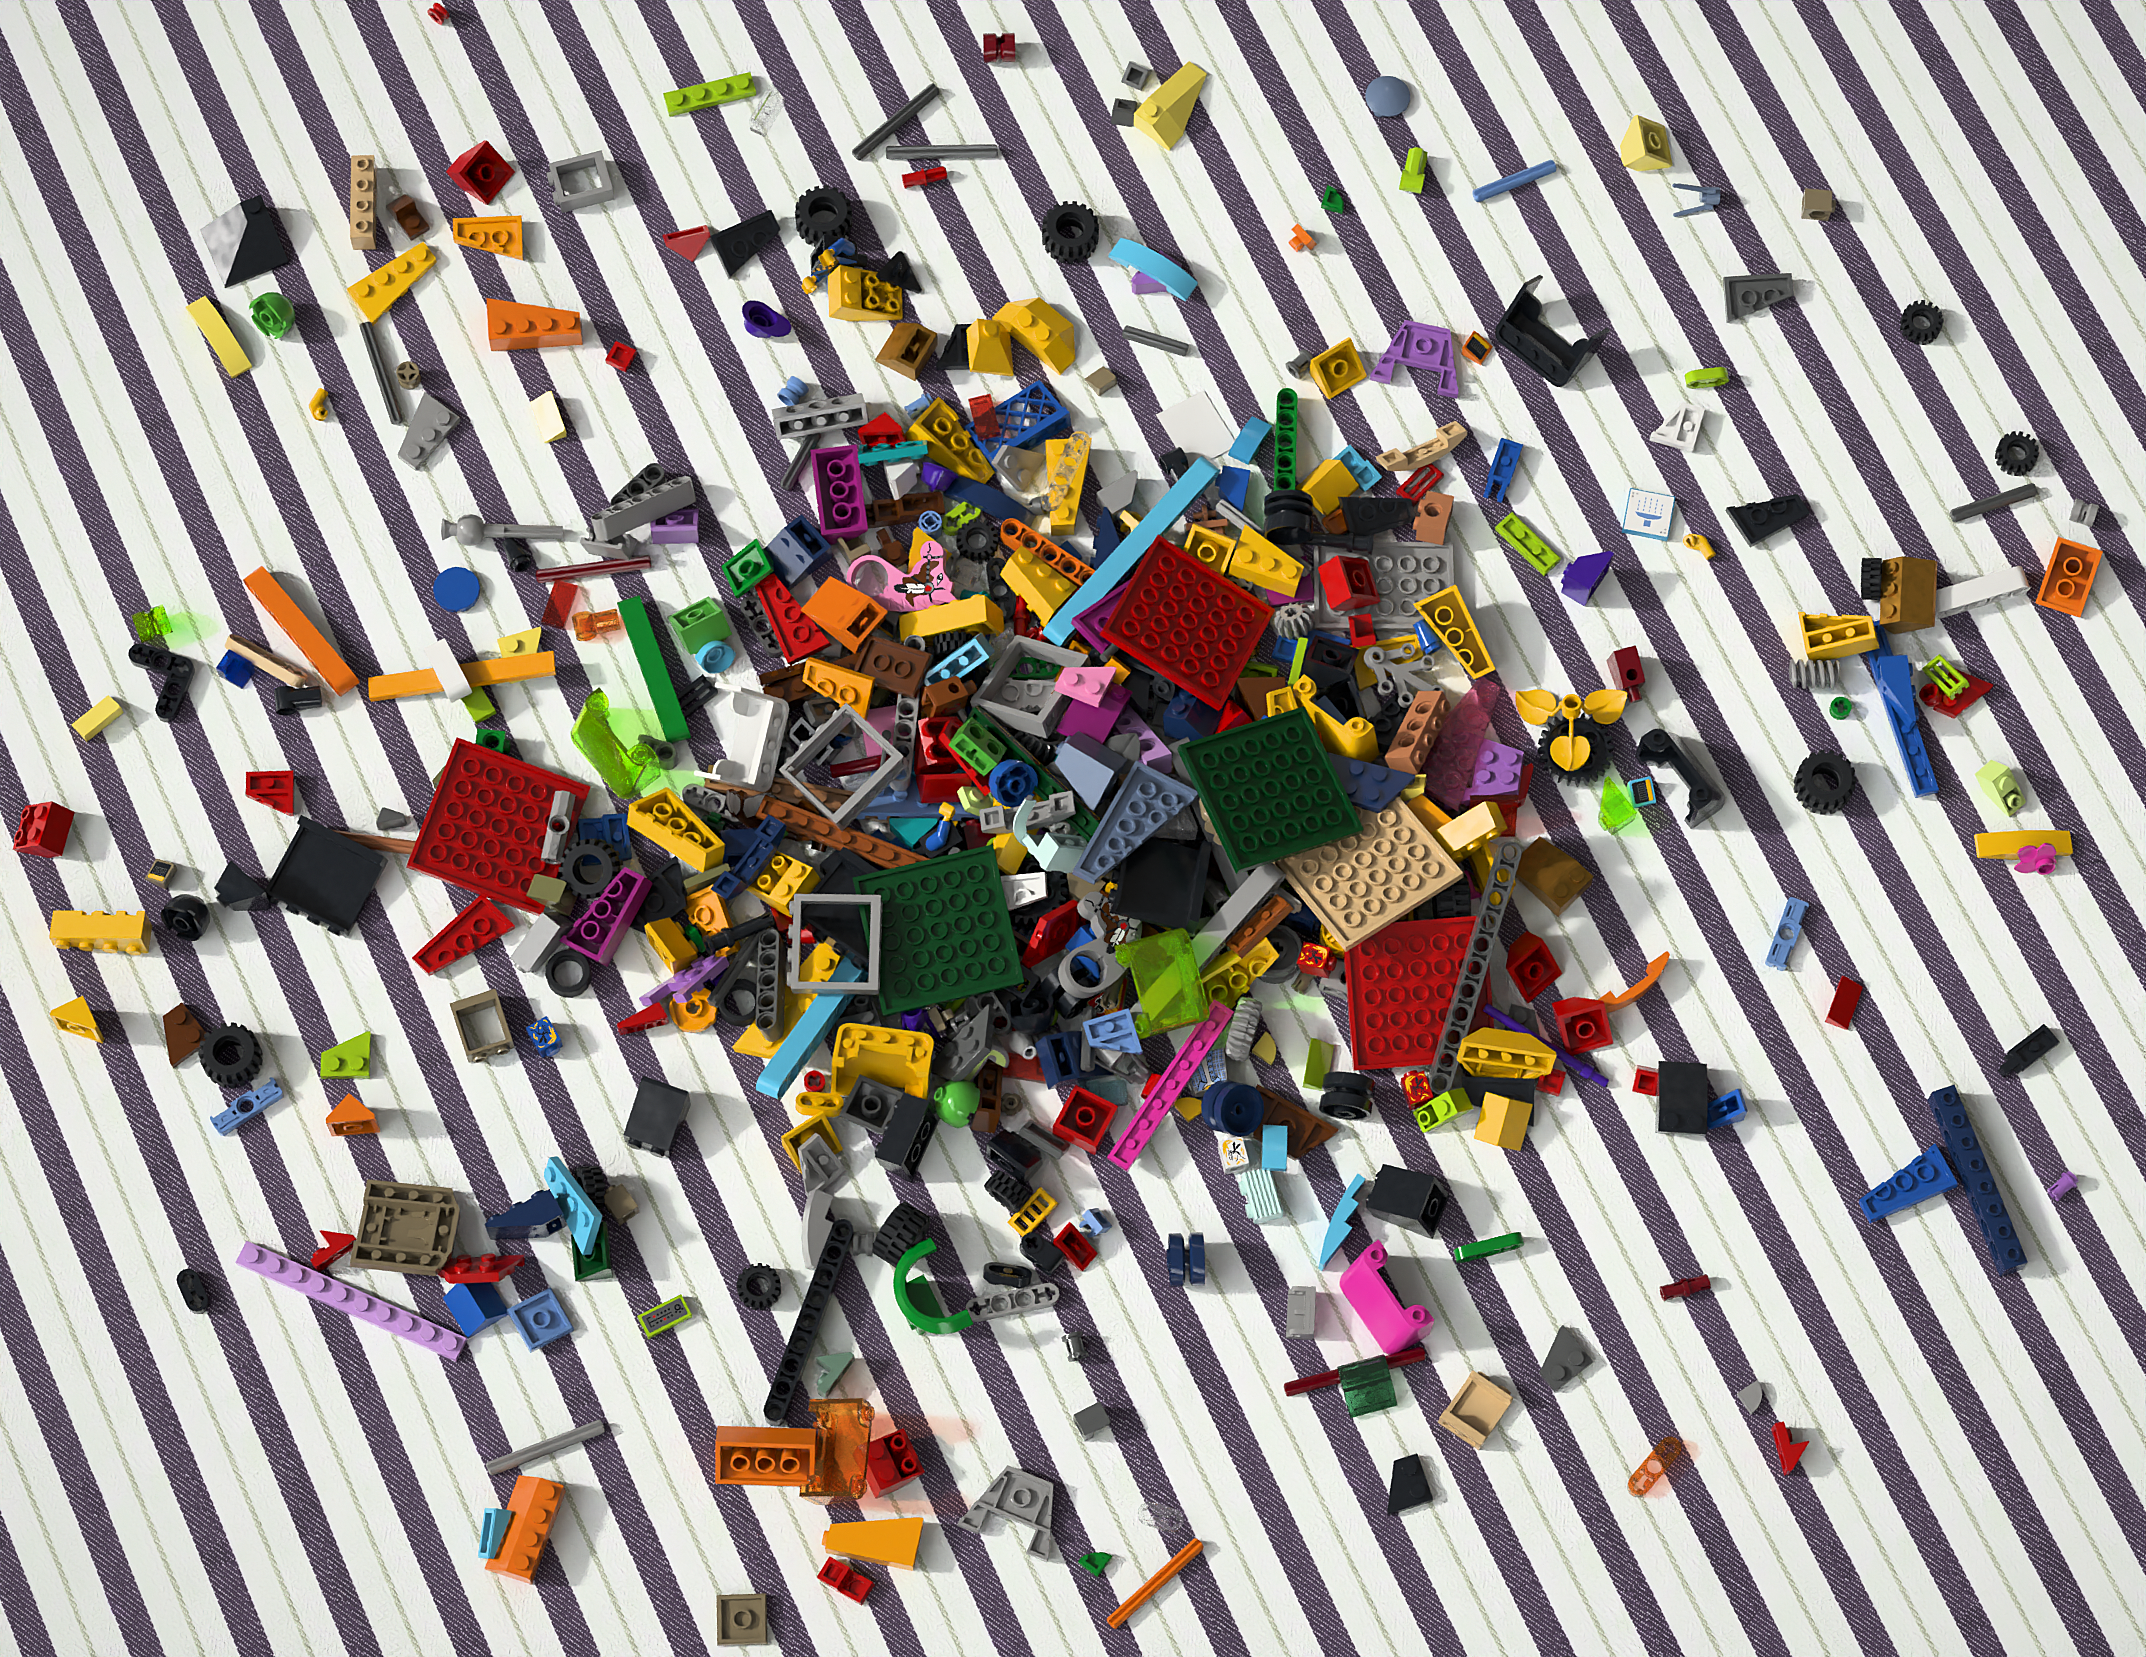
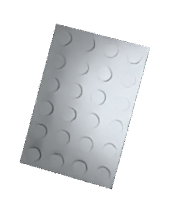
M1374 542L1372 555H1368L1367 552L1353 551L1349 553L1343 548L1313 545L1314 629L1319 631H1350L1347 616L1370 613L1373 631L1416 632L1413 625L1425 618L1413 604L1454 585L1453 542H1444L1443 545L1429 542ZM1337 555L1368 560L1381 601L1377 604L1350 611L1332 610L1327 602V595L1320 580L1318 567Z

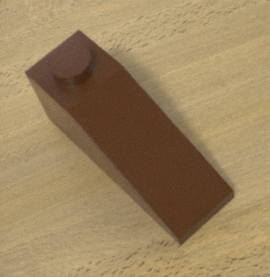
M990 1059L987 1060L976 1076L975 1087L980 1090V1099L975 1113H971V1130L995 1133L1001 1115L1003 1066Z

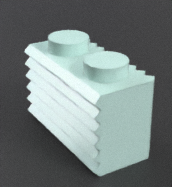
M1258 1169L1243 1173L1242 1181L1238 1182L1241 1195H1246L1248 1204H1245V1210L1248 1219L1252 1218L1253 1223L1258 1224L1282 1218L1283 1209L1272 1171Z

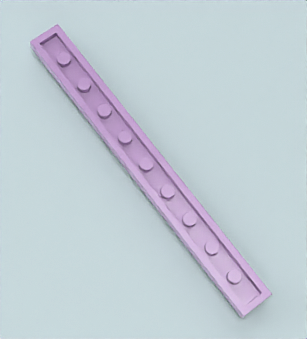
M245 1242L235 1262L238 1266L457 1362L467 1342V1338L251 1242Z

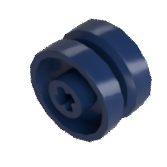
M1220 1080L1212 1084L1204 1094L1201 1103L1202 1117L1205 1124L1211 1130L1237 1137L1248 1136L1261 1123L1264 1114V1102L1260 1092L1255 1087L1231 1080Z
M1190 1232L1188 1248L1184 1247V1237L1181 1233H1168L1166 1260L1170 1287H1183L1185 1284V1271L1189 1272V1282L1192 1286H1205L1203 1232Z

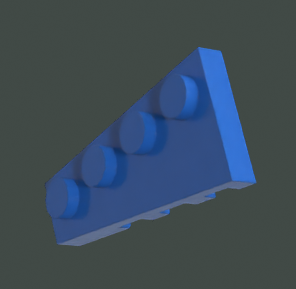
M1935 1143L1921 1156L1918 1155L1905 1168L1894 1173L1893 1177L1886 1182H1882L1859 1199V1205L1869 1223H1873L1957 1187L1958 1183Z

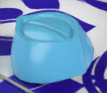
M711 641L699 650L695 655V659L706 672L716 674L730 667L736 653L731 645L725 642Z

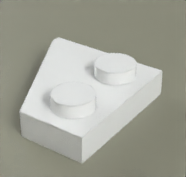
M1683 402L1672 415H1669L1663 421V424L1656 431L1651 433L1650 441L1692 452L1705 408Z

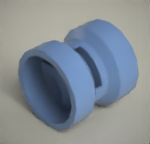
M791 376L787 381L786 388H782L777 393V396L787 406L797 405L800 403L799 398L804 397L809 388L799 378Z
M926 511L919 518V529L934 540H937L942 534V519L937 512Z

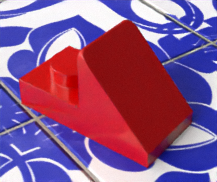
M320 1230L321 1236L329 1246L326 1249L322 1247L313 1254V1258L310 1259L316 1271L320 1273L353 1249L354 1241H356L354 1235Z
M1784 1421L1774 1423L1771 1430L1784 1476H1787L1795 1467L1810 1441L1791 1445L1790 1442L1793 1441L1791 1430L1789 1427L1786 1428Z

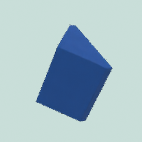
M491 1282L458 1283L443 1297L467 1339L508 1315L507 1307Z

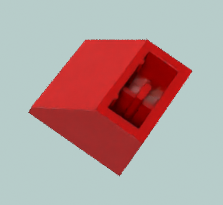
M53 801L25 806L21 813L19 829L14 836L15 842L12 850L46 858L62 856L75 812Z
M904 1428L859 1446L855 1454L875 1499L899 1490L925 1473Z

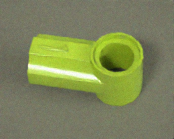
M1415 147L1409 149L1405 170L1402 171L1399 190L1421 194L1428 152L1422 148Z

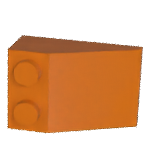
M2058 536L2035 603L2080 618L2103 550Z

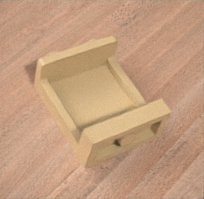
M1472 1370L1450 1405L1441 1414L1438 1423L1479 1450L1512 1403L1513 1397L1510 1396L1511 1392L1501 1385L1497 1387L1491 1383L1490 1378L1483 1372L1478 1371L1476 1373Z

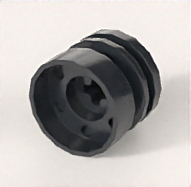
M1289 489L1277 490L1267 494L1264 498V515L1267 517L1264 521L1265 539L1279 545H1298L1311 540L1313 537V520L1311 519L1313 514L1312 496L1304 491Z

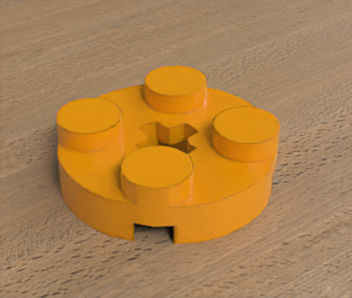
M703 988L700 992L695 990L691 993L693 998L686 1003H677L673 997L669 1004L670 1016L675 1025L683 1032L698 1033L706 1030L716 1022L718 1007L710 1006L707 1001L711 993L710 990ZM692 1003L700 1006V1009L695 1014L687 1012V1009L691 1008Z

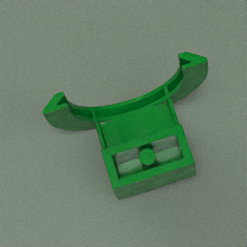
M931 1238L914 1245L900 1258L893 1279L894 1295L912 1331L916 1329L918 1335L926 1332L938 1335L952 1334L973 1325L968 1310L966 1309L945 1318L924 1274L907 1282V1275L913 1265L925 1256L937 1251Z

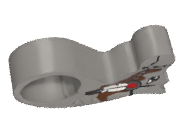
M1096 891L1089 892L1079 901L1077 910L1083 918L1090 920L1092 931L1097 939L1071 951L1062 960L1058 970L1059 981L1064 990L1077 998L1092 997L1113 984L1131 963L1142 933V921L1110 913L1111 903L1107 902L1108 898ZM1083 956L1098 963L1101 973L1096 987L1086 988L1074 981L1070 973V962L1073 957Z

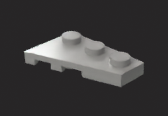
M424 392L397 454L398 458L417 471L460 423V417Z

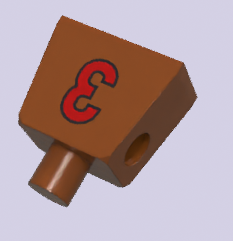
M953 676L925 687L920 706L927 718L949 717L966 707L968 696L976 693L977 687L973 680L962 683L958 676Z

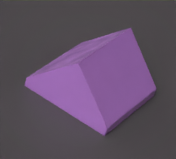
M699 508L679 509L651 521L652 543H699Z

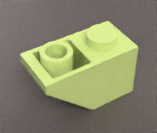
M1990 760L1975 773L1983 792L2006 816L2010 817L2026 803L2008 766Z

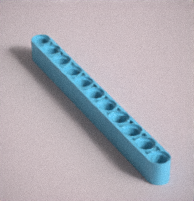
M1199 457L1052 618L1042 634L1058 647H1064L1078 631L1071 624L1072 618L1114 591L1142 561L1156 536H1165L1219 475L1220 469L1205 457Z

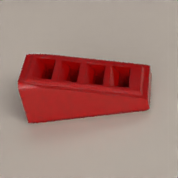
M656 1002L617 1023V1028L620 1035H625L666 1025L669 1023V1020L660 1002Z

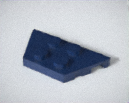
M1327 752L1352 805L1375 813L1382 812L1388 807L1390 802L1395 801L1401 795L1402 790L1415 782V775Z

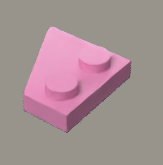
M1066 667L1055 684V691L1099 707L1116 675L1117 668Z

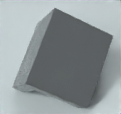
M1100 1401L1073 1415V1421L1084 1441L1093 1438L1094 1432L1110 1424V1419Z

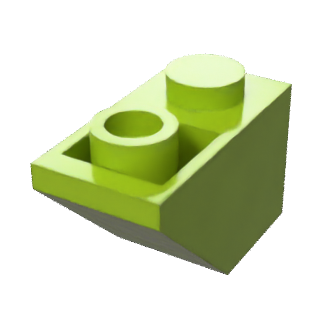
M1462 1087L1446 1091L1413 1111V1114L1422 1132L1426 1133L1461 1117L1474 1108Z

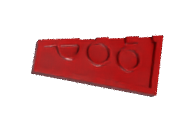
M774 573L755 585L764 610L790 666L832 646L811 618L801 611L802 607Z

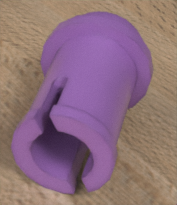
M2071 1171L2063 1172L2061 1174L2062 1177L2047 1189L2049 1195L2056 1201H2059L2071 1188L2077 1187L2076 1183L2079 1180Z

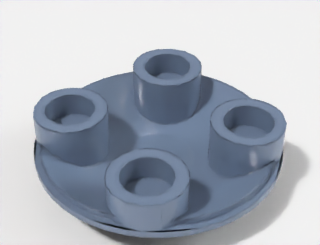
M1381 76L1374 79L1368 85L1365 98L1367 105L1374 112L1375 116L1380 118L1384 116L1390 117L1407 110L1410 102V91L1407 85L1399 78Z

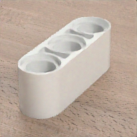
M445 638L423 648L451 703L473 693Z

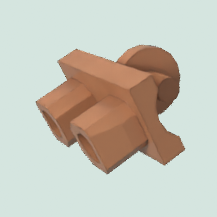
M1206 504L1201 505V512H1193V519L1202 518L1201 522L1193 523L1225 535V527L1228 526L1227 519L1208 521V518L1216 517V510L1207 511ZM1193 523L1184 524V531H1188V536Z

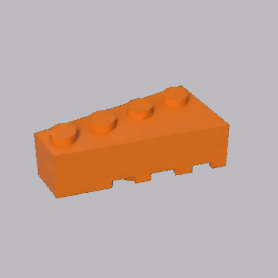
M486 298L488 337L491 351L583 345L580 312Z

